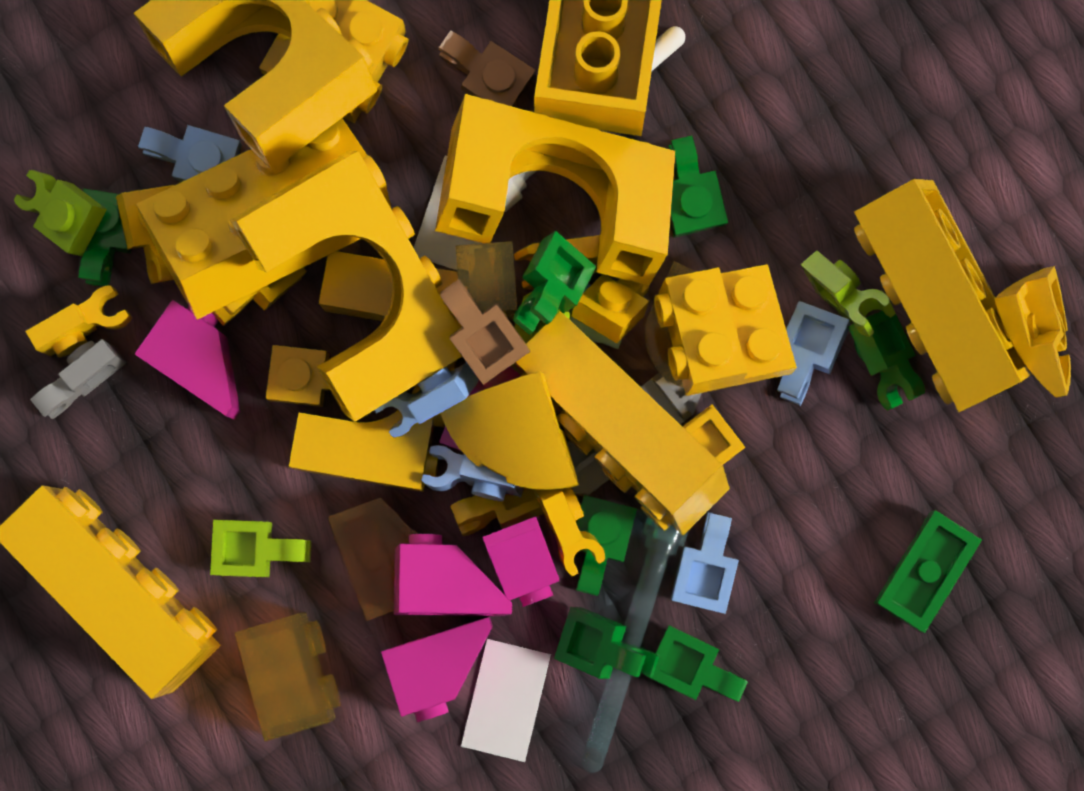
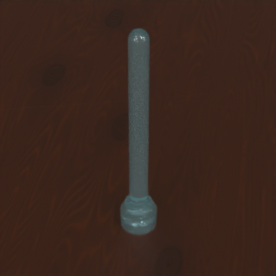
M647 516L642 534L647 535L644 546L649 549L625 622L627 627L622 639L623 643L641 647L669 556L676 555L678 546L684 547L689 530L683 536L672 525L663 531ZM614 667L610 679H607L582 757V766L589 773H596L603 767L631 679V675Z

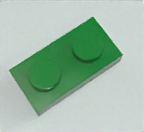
M930 511L874 604L918 632L925 634L982 539L938 511Z

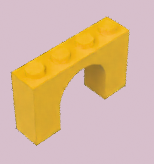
M150 0L133 13L152 48L181 77L222 46L242 35L254 32H275L291 38L289 47L280 62L267 74L224 105L240 138L272 171L377 92L369 68L374 63L367 50L355 38L347 41L341 35V31L332 16L323 8L315 11L310 6L309 0Z
M465 94L451 129L435 231L490 245L505 211L509 179L527 171L556 173L572 180L583 188L592 198L599 211L601 231L596 272L649 286L668 255L675 151L600 131L596 128L497 103L493 100Z
M348 151L235 216L230 221L258 269L266 273L316 243L339 235H353L366 241L379 252L386 262L392 280V299L384 320L369 336L317 367L344 414L356 422L461 358L462 355L450 340V335L459 330L462 325L445 305L436 289L442 285V280L435 266L426 255L419 258L411 245L409 238L414 236L415 233L408 218L399 206L391 209L380 189L386 186L381 170L371 156L368 155L362 158L359 151Z
M338 251L328 255L319 299V305L325 312L383 321L392 299V280L384 259ZM436 268L442 280V285L436 288L439 294L458 279L461 281L459 272ZM457 360L447 366L449 371L456 368ZM418 384L415 385L412 394H415L420 390ZM399 410L386 418L373 422H352L299 412L289 468L424 492L425 484L421 481L423 474L437 477L439 459L432 457L429 453L433 442L435 426L445 428L441 413L421 424L415 423L406 434L392 437L389 433L390 429L395 423L403 420Z

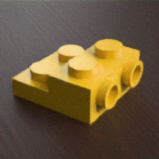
M309 0L310 6L315 11L320 8L325 9L337 23L341 35L347 41H350L352 38L357 39L373 60L374 65L369 68L377 92L343 117L355 123L361 111L369 113L382 91V84L378 83L388 65L395 67L399 63L407 48L409 39L405 37L404 21L367 0ZM278 33L259 66L262 74H267L280 62L289 47L291 38Z
M768 264L726 273H720L718 267L665 278L659 290V295L654 297L655 313L660 327H668L673 347L668 348L670 371L675 381L682 380L686 396L790 375L797 368Z

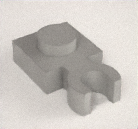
M101 339L96 344L93 341H89L78 347L68 356L66 361L69 366L59 373L60 378L41 389L30 400L44 417L48 415L51 419H54L63 413L79 396L89 394L128 362L114 345Z

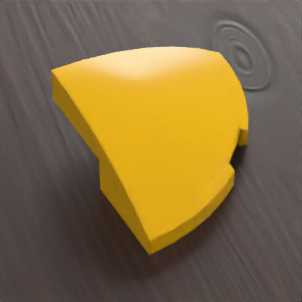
M1051 266L1015 282L999 293L994 300L1000 319L1018 355L1035 378L1057 398L1067 396L1071 361L1069 354L1058 355V352L1064 351L1067 348L1066 331L1068 329L1055 266Z
M541 371L472 394L460 403L441 412L450 436L467 458L480 468L485 466L491 471L506 477L507 483L534 490H557L579 486L565 433L559 428L545 375Z

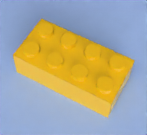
M550 0L534 95V113L544 114L602 131L642 136L662 0Z
M343 118L273 171L250 149L136 204L155 248L196 320L360 240V238L353 235H339L324 239L266 273L258 269L230 221L235 216L348 151H359L362 158L367 157L368 155ZM384 186L380 190L392 209L387 187Z
M913 179L854 211L860 223L854 227L857 239L869 256L877 255L885 271V274L880 276L881 284L894 305L902 303L912 322L906 325L908 336L920 355L928 353L937 370V373L932 375L933 383L940 397L947 405L954 402L958 412L964 411L1022 382L1032 375L1010 341L1000 319L994 300L995 296L933 180Z
M561 311L556 314L551 323L545 325L526 343L530 352L515 362V365L522 374L520 377L537 371L544 373L554 410L558 414L556 416L558 424L564 429L566 437L585 455L594 449L597 452L594 458L603 467L601 470L621 491L626 493L633 487L638 492L634 497L642 505L641 509L660 529L665 531L672 525L683 536L730 489L723 465Z
M42 485L0 525V543L151 699L173 693L221 646L212 636L217 631V628L196 607H193L190 611L184 608L174 597L179 591L177 586L161 570L155 567L152 571H149L136 558L141 552L139 547L123 531L117 528L112 532L97 518L103 511L85 492L79 489L74 493L68 487L60 489Z

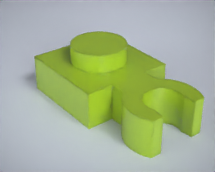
M29 170L26 176L35 182L36 194L33 198L16 194L14 198L15 204L22 210L39 214L33 227L68 254L83 256L107 209L73 183L58 179L56 181L49 174Z

